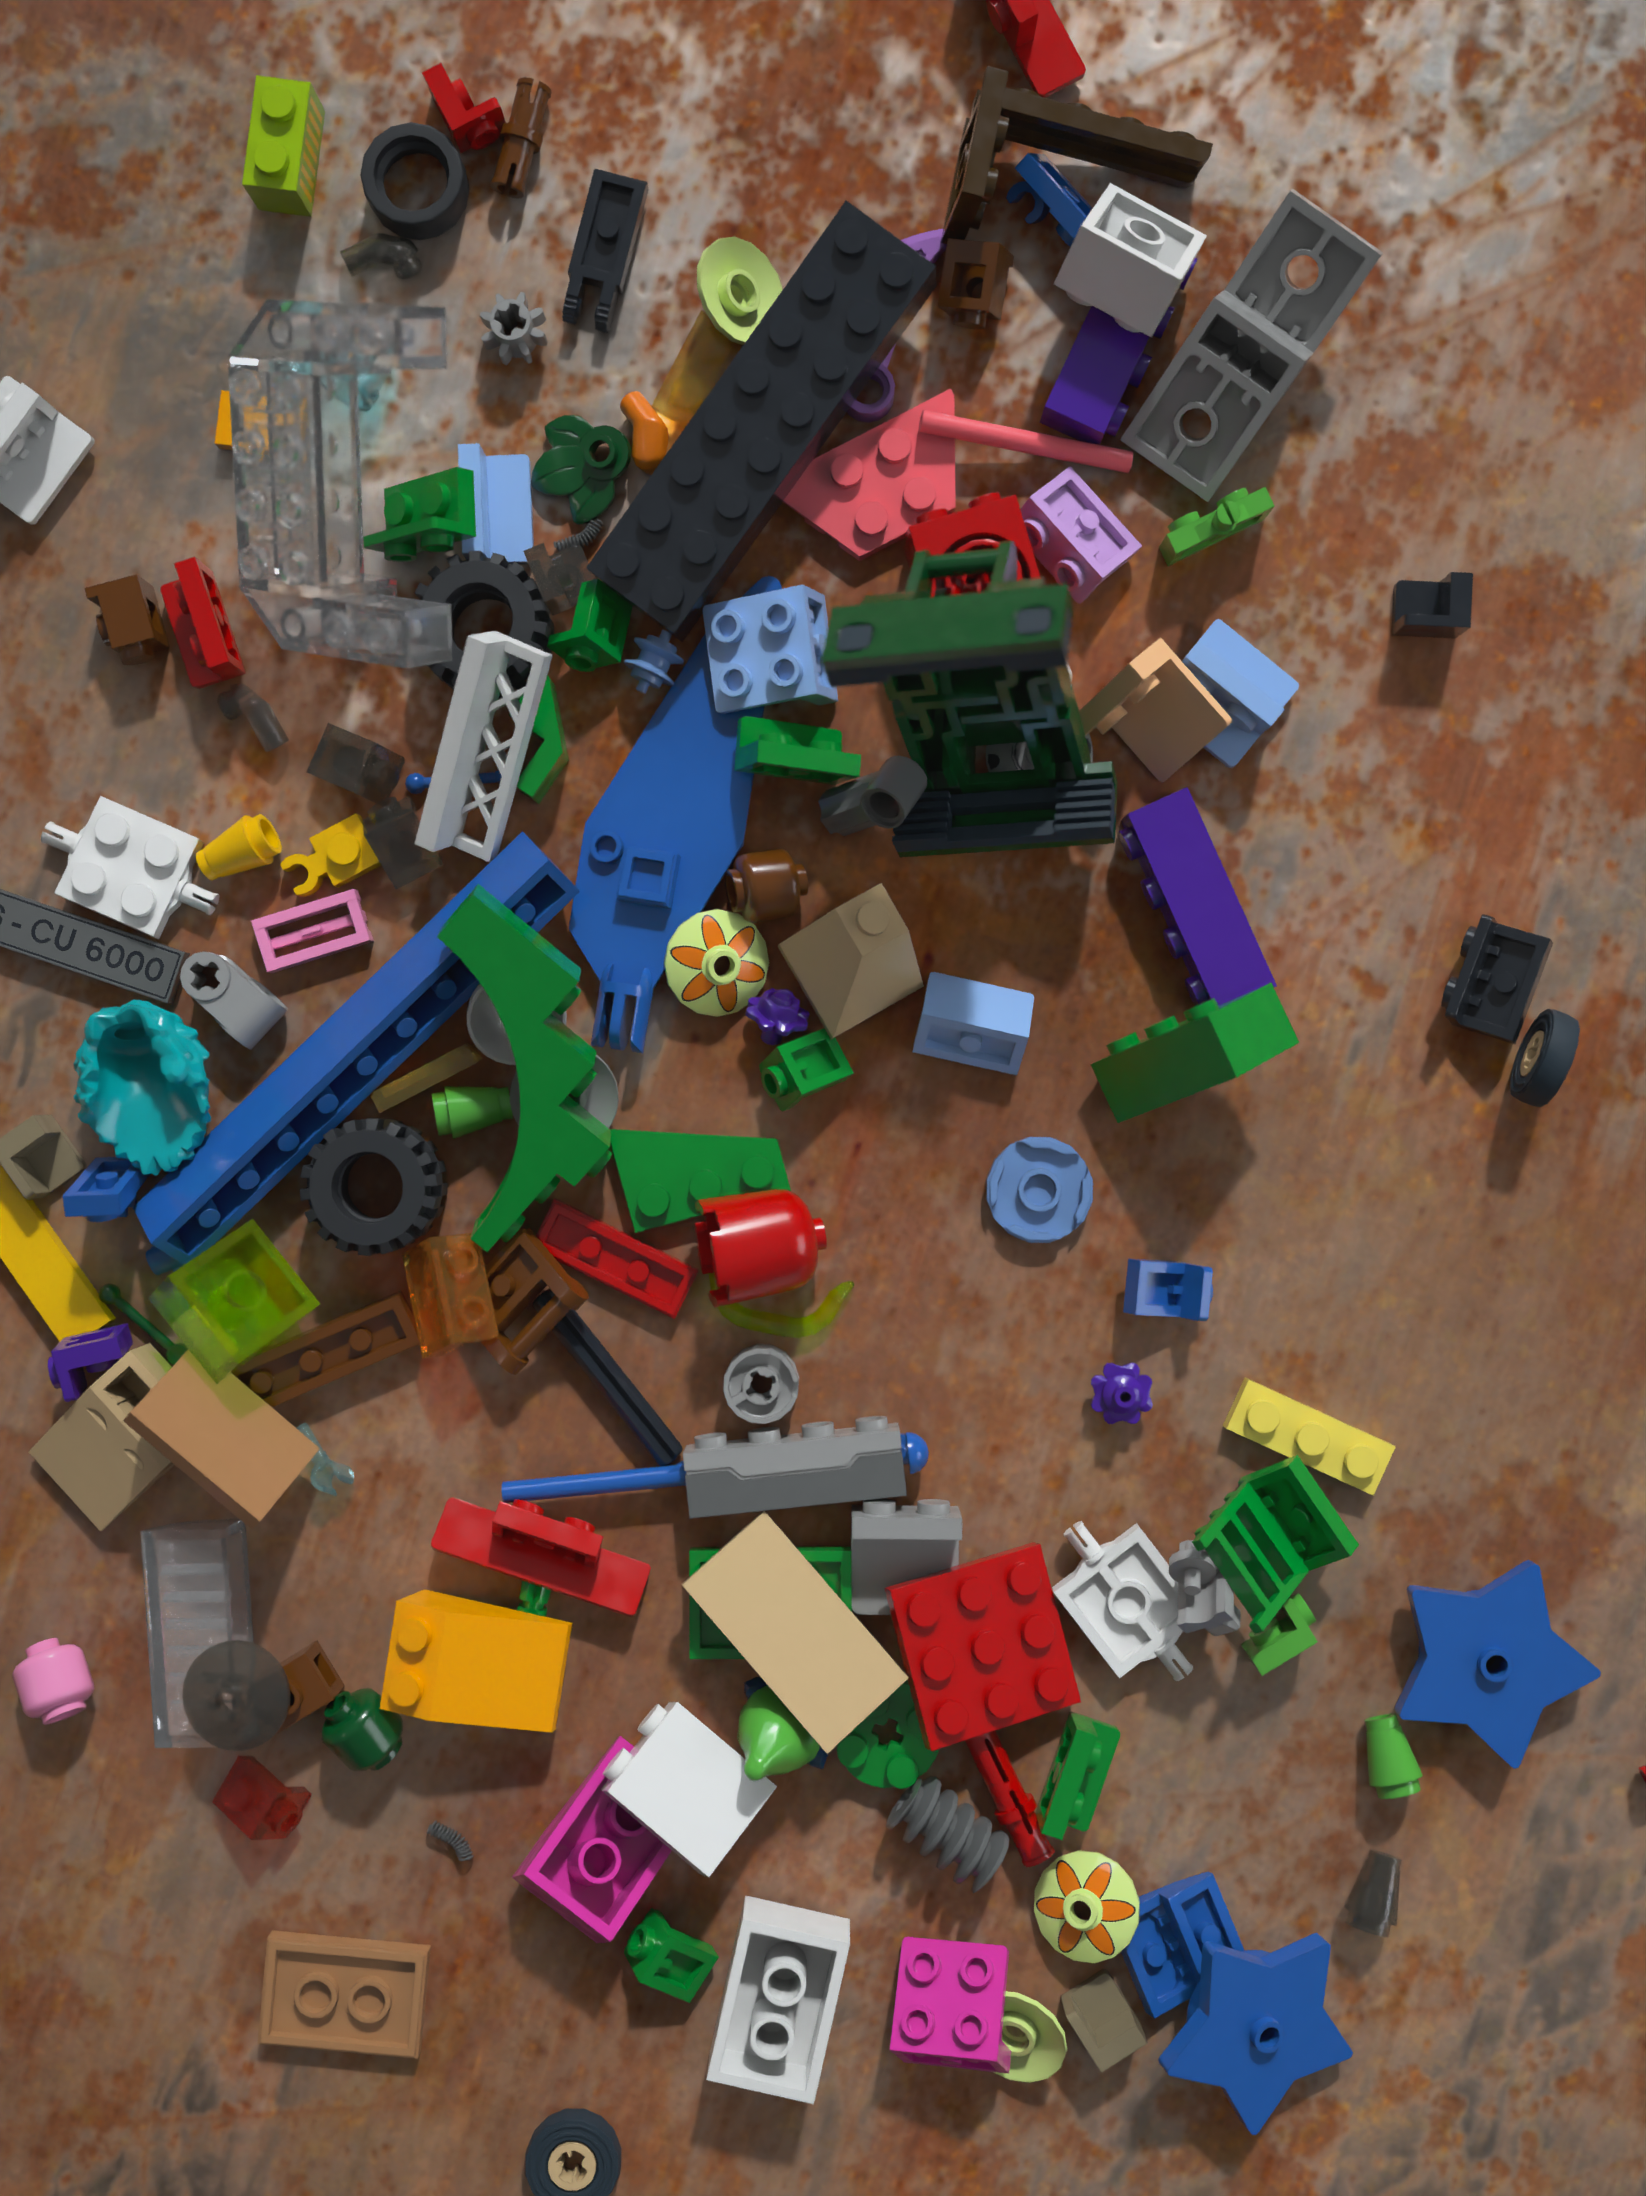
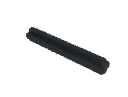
M550 1288L533 1301V1308L537 1313L555 1295ZM571 1309L552 1329V1332L659 1466L670 1464L681 1454L683 1450L681 1443L579 1314Z

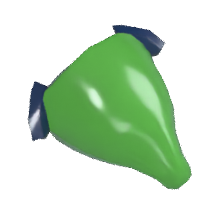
M755 1677L744 1682V1693L747 1696V1702L740 1711L737 1740L745 1755V1775L751 1781H757L766 1776L788 1773L805 1764L823 1769L828 1754L761 1677Z

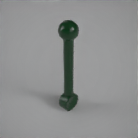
M109 1283L101 1287L99 1291L100 1300L105 1304L115 1305L167 1351V1360L174 1365L189 1349L184 1343L175 1344L124 1300L121 1297L118 1286Z

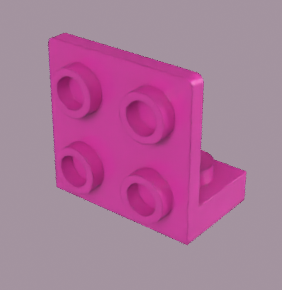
M905 1937L902 1940L890 2051L905 2063L1009 2074L1011 2050L1001 2040L1009 1961L1008 1949L1003 1945Z

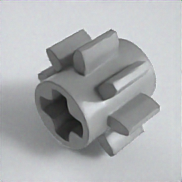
M520 292L516 300H504L499 293L496 294L497 304L491 313L480 312L483 324L487 328L492 329L481 337L486 349H494L500 346L499 356L504 365H508L512 357H523L528 364L532 363L531 352L535 349L536 344L547 346L548 343L545 333L535 328L546 321L542 308H535L529 312L528 300L523 292ZM517 322H521L524 328H515ZM505 328L513 329L510 336L506 335Z

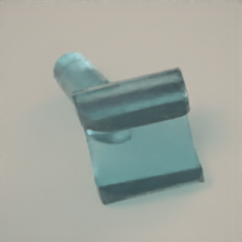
M307 1423L299 1425L297 1429L320 1448L311 1459L314 1464L310 1477L312 1485L320 1491L337 1496L336 1490L332 1487L334 1474L340 1481L351 1485L354 1482L353 1470L349 1466L329 1458Z

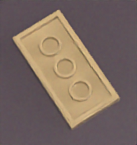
M762 1511L681 1584L827 1754L909 1678L765 1511Z

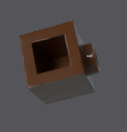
M317 1640L262 1673L249 1688L253 1693L251 1701L257 1715L263 1722H270L278 1734L334 1700L345 1685Z

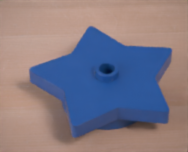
M1531 1560L1522 1562L1479 1590L1460 1592L1417 1585H1409L1406 1588L1419 1639L1418 1660L1394 1708L1395 1712L1403 1720L1467 1724L1500 1757L1515 1769L1521 1765L1543 1707L1601 1676V1672L1596 1666L1551 1630L1539 1565ZM1497 1655L1495 1661L1486 1667L1487 1660Z
M1313 1933L1271 1953L1263 1950L1238 1951L1206 1941L1202 1947L1201 1978L1189 2001L1187 2022L1160 2055L1158 2062L1161 2067L1172 2077L1220 2086L1239 2120L1252 2135H1257L1294 2080L1345 2061L1353 2055L1351 2048L1323 2008L1331 1945L1318 1933Z

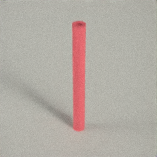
M926 410L922 411L919 422V432L1124 473H1129L1133 462V451Z

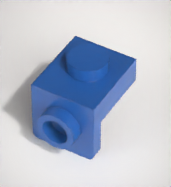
M1128 1258L1123 1312L1133 1315L1181 1317L1195 1321H1207L1213 1297V1270L1211 1267L1185 1262Z

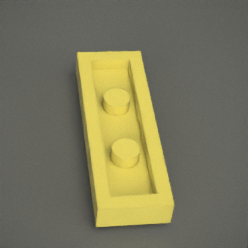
M1246 1377L1223 1424L1226 1429L1289 1458L1298 1455L1305 1465L1373 1496L1396 1448L1391 1443Z

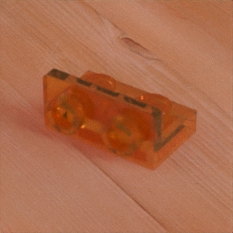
M472 1233L429 1237L402 1254L422 1359L443 1356L464 1344L489 1341L498 1336V1328L481 1247L470 1239Z

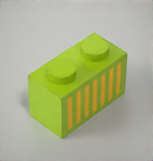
M256 75L242 185L258 210L312 217L325 109L311 82Z

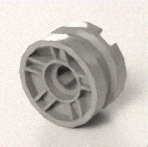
M755 1344L743 1348L732 1358L724 1375L723 1392L728 1406L738 1417L750 1423L767 1424L781 1419L793 1407L798 1397L799 1374L795 1362L784 1350L770 1344ZM758 1373L767 1378L771 1377V1389L765 1393L755 1391L751 1385L753 1376Z

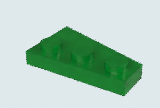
M610 1129L612 1131L610 1142L635 1233L702 1215L701 1212L697 1213L695 1209V1202L697 1200L775 1189L791 1191L777 1138Z

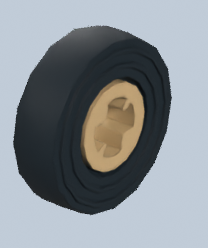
M1546 1009L1534 1020L1522 1040L1512 1067L1510 1094L1514 1098L1532 1106L1542 1107L1548 1104L1557 1094L1566 1079L1577 1050L1580 1034L1578 1020L1555 1009Z
M566 2108L549 2115L534 2130L525 2153V2175L535 2196H609L615 2187L621 2171V2145L614 2128L601 2115L587 2109ZM573 2151L581 2153L583 2155L581 2164L583 2168L580 2169L578 2164L575 2165L574 2170L566 2168L564 2166L566 2157L564 2153L567 2152L568 2157L572 2156Z

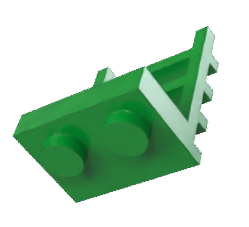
M1298 1455L1243 1476L1238 1481L1240 1486L1237 1490L1225 1496L1224 1501L1226 1503L1221 1508L1213 1510L1209 1515L1211 1519L1209 1523L1196 1530L1194 1533L1196 1538L1192 1541L1197 1551L1205 1549L1253 1619L1249 1627L1254 1634L1265 1630L1309 1571L1348 1558L1359 1546Z

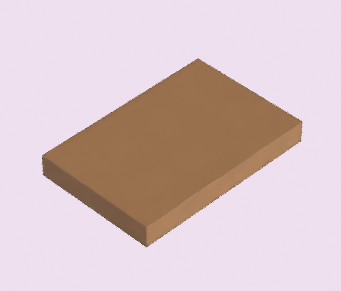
M194 1343L123 1420L124 1423L251 1529L264 1518L320 1449L197 1343Z
M272 1930L267 1937L257 2044L418 2059L422 2047L431 1945Z

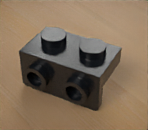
M1482 914L1478 926H1470L1463 939L1460 956L1464 957L1465 961L1459 977L1452 976L1445 987L1441 1006L1447 1008L1445 1017L1454 1026L1516 1044L1551 951L1552 940L1498 924L1494 917Z

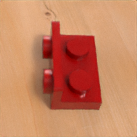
M196 557L174 563L179 580L162 585L160 591L191 685L196 689H201L246 674L213 571Z

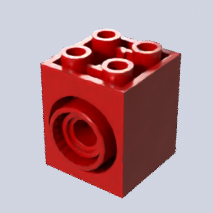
M998 492L985 494L971 500L968 503V509L948 514L945 508L932 510L918 516L915 519V525L908 526L905 556L910 572L916 551L929 550L931 555L997 549L1000 542L1013 541L1017 555L1016 581L1041 578L1016 494L1002 499ZM987 573L989 582H991L993 573ZM979 574L961 577L966 585L976 584ZM953 577L933 579L931 597H934L936 589L952 586Z

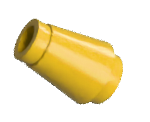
M258 814L253 818L244 815L206 845L204 849L196 853V860L205 877L214 881L220 877L272 864L273 856L281 853L282 845L275 828L264 815Z

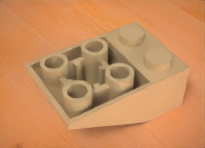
M151 1343L126 1353L81 1395L29 1451L32 1457L99 1531L105 1529L175 1465L123 1422L133 1408L172 1368Z

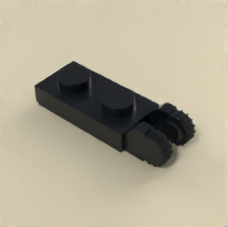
M599 169L594 170L568 268L570 281L563 305V322L574 325L577 323L582 312L585 284L602 288L599 304L595 310V329L608 333L611 328L617 305L618 293L623 291L649 191L646 181Z

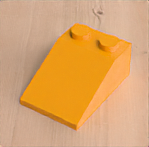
M426 1589L396 1601L379 1709L427 1721L552 1733L556 1730L572 1623Z

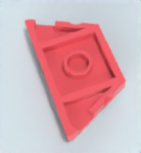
M951 388L813 459L783 500V503L803 516L805 522L821 534H827L837 541L840 548L858 561L906 538L908 526L915 525V519L921 514L941 508L947 509L948 514L954 513L956 508L955 439L919 432V422L923 410L955 416L954 394Z

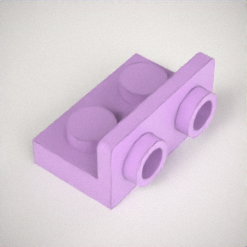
M1071 466L1031 495L1020 509L1034 556L1052 574L1058 585L1068 584L1070 596L1077 603H1082L1088 598L1101 582L1130 560L1142 547Z

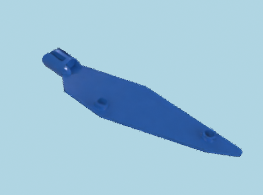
M765 576L754 584L742 597L782 589V586L777 578ZM706 633L585 823L575 884L580 892L573 898L569 931L600 980L591 1046L604 1047L609 1031L610 1048L623 1051L628 1044L631 1033V1051L635 1053L644 1052L653 989L665 972L664 959L667 944L680 924L696 913L703 911L744 844L754 774L734 771L738 720L744 716L763 718L765 706L726 714L716 711ZM625 845L674 852L681 856L672 909L622 902L615 898Z

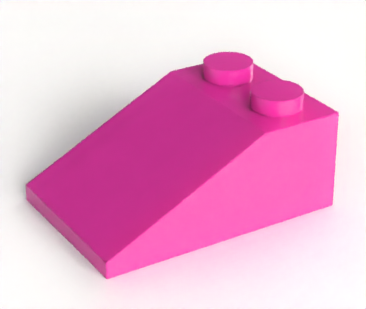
M621 1736L614 1741L556 1815L512 1876L514 1880L595 1943H606L613 1940L672 1851L601 1790L608 1781L603 1775V1771L622 1748H625L630 1753L634 1747Z

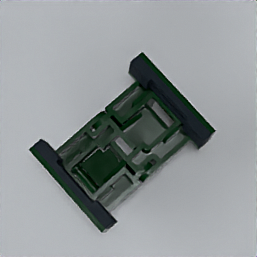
M1013 541L1000 542L997 549L931 555L929 550L916 551L905 592L865 596L859 605L832 607L821 660L830 688L883 683L888 699L892 701L894 716L910 758L924 770L927 777L925 791L903 823L893 828L895 836H892V842L900 858L1115 843L1117 778L1113 762L1091 763L1072 683H1070L1067 657L1069 656V638H1071L1070 629H1072L1071 619H1073L1074 608L1068 584L1045 586L1043 578L1016 581L1017 555ZM987 573H993L991 582H989ZM979 574L976 584L966 585L961 577ZM953 577L952 586L936 589L934 597H931L933 579ZM1027 743L1034 769L975 773L976 746Z

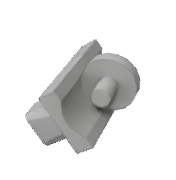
M1193 1540L1180 1542L1179 1551L1172 1554L1169 1558V1575L1178 1582L1177 1626L1186 1634L1205 1628L1215 1637L1238 1630L1240 1628L1241 1611L1234 1605V1591L1205 1549L1197 1551L1192 1544Z

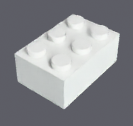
M745 1895L711 2044L706 2080L814 2104L850 1946V1919Z

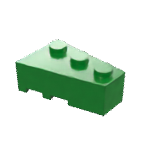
M1272 982L1219 1006L1215 998L1201 1003L1184 1012L1187 1020L1178 1023L1175 1015L1161 1020L1144 1029L1147 1037L1139 1040L1137 1033L1133 1032L1107 1044L1106 1047L1110 1055L1090 1065L1117 1123L1235 1079L1298 1044L1299 1040Z

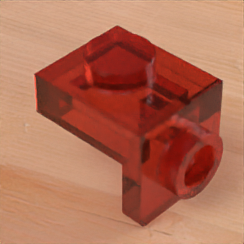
M238 1755L212 1803L250 1840L285 1839L300 1823L302 1812L312 1794L304 1786L286 1787L253 1755Z

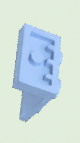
M802 584L709 604L703 607L714 702L717 712L726 714L802 699L816 705L839 701L837 687L830 688L821 662L829 626L825 595Z

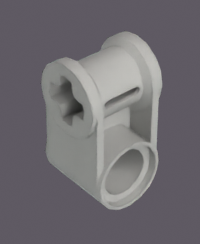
M210 952L195 953L186 959L181 967L180 979L185 991L205 1008L229 1035L250 1050L288 1010L271 991L250 977L233 960L224 955ZM205 967L219 968L215 974L216 979L220 982L217 988L203 987L207 980L206 976L202 973Z

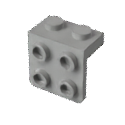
M882 1498L863 1500V1505H851L852 1610L860 1615H891L884 1588L959 1565V1540H962V1515L959 1506H950L949 1501L941 1499H923L917 1501V1506L896 1505L894 1500Z

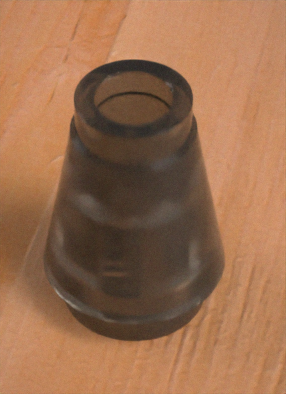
M1369 1850L1368 1858L1365 1860L1344 1905V1908L1348 1910L1345 1923L1377 1936L1389 1937L1391 1925L1397 1926L1400 1866L1402 1859L1378 1850Z

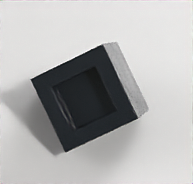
M1451 572L1440 582L1398 581L1394 585L1391 636L1456 639L1471 628L1473 573Z

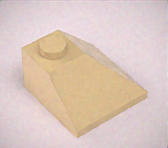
M882 883L835 908L778 945L780 952L831 1039L924 987L909 930Z

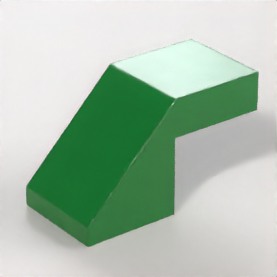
M548 675L531 732L533 736L543 743L520 775L517 783V788L538 804L569 761L556 687ZM523 697L519 699L520 704L522 703Z

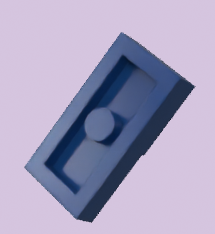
M1027 153L1015 167L1026 181L1014 184L1008 191L1006 199L1009 203H1018L1027 192L1031 193L1035 199V206L1024 220L1028 224H1036L1041 222L1050 212L1059 222V225L1056 227L1057 233L1071 247L1082 223L1093 208L1045 154Z
M117 1157L95 1158L62 1196L65 1217L85 1216L86 1220L90 1222H105L117 1217H127L129 1215L128 1207L136 1205V1192L150 1174L143 1175L141 1170L133 1167L127 1159Z

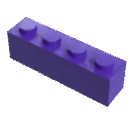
M1197 258L1194 259L1179 289L1184 290L1198 260ZM1169 305L1152 336L1161 339L1173 314L1174 307ZM1091 306L1045 404L1040 423L1078 441L1100 445L1105 433L1115 437L1129 408L1128 405L1120 402L1128 384L1136 388L1139 387L1152 357L1143 353L1150 336L1142 332H1131L1124 329L1115 321L1113 316L1095 306Z
M1188 787L1130 812L1121 819L1124 829L1118 832L1120 842L1131 861L1137 858L1146 876V879L1140 881L1143 893L1153 910L1160 908L1168 925V928L1163 930L1165 942L1175 959L1182 957L1191 976L1185 979V985L1194 1005L1197 1006L1215 998L1219 1006L1271 982L1273 987H1277Z

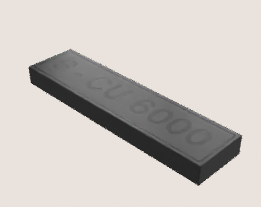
M0 889L1 947L165 1003H174L181 982V967L186 959L189 958L190 953Z

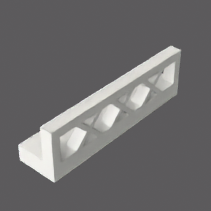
M497 631L468 636L415 840L416 845L431 852L454 846L487 862H491L498 855L551 663V654ZM510 654L532 663L527 685L517 691H514L506 674ZM501 692L503 698L498 700L499 694ZM523 697L522 703L520 704L518 699ZM507 705L516 726L513 737L501 743L492 725L495 711ZM486 744L489 748L487 751H485ZM509 748L508 755H506L504 750ZM493 757L502 778L499 789L487 794L478 773L481 762ZM496 799L493 807L491 801ZM479 807L488 826L484 842L463 833L468 812Z

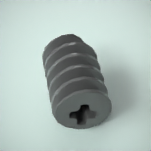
M929 1776L923 1780L919 1778L901 1795L889 1814L886 1827L891 1830L902 1821H905L907 1827L902 1840L905 1843H909L921 1834L924 1840L919 1854L926 1857L936 1848L940 1849L941 1853L936 1867L941 1871L955 1861L958 1866L953 1881L960 1884L972 1875L975 1878L971 1890L974 1894L991 1879L1000 1867L1008 1850L1009 1837L1003 1830L991 1832L992 1824L987 1817L980 1816L974 1819L975 1810L971 1804L963 1803L957 1806L958 1796L953 1790L947 1789L940 1793L941 1782L936 1776Z

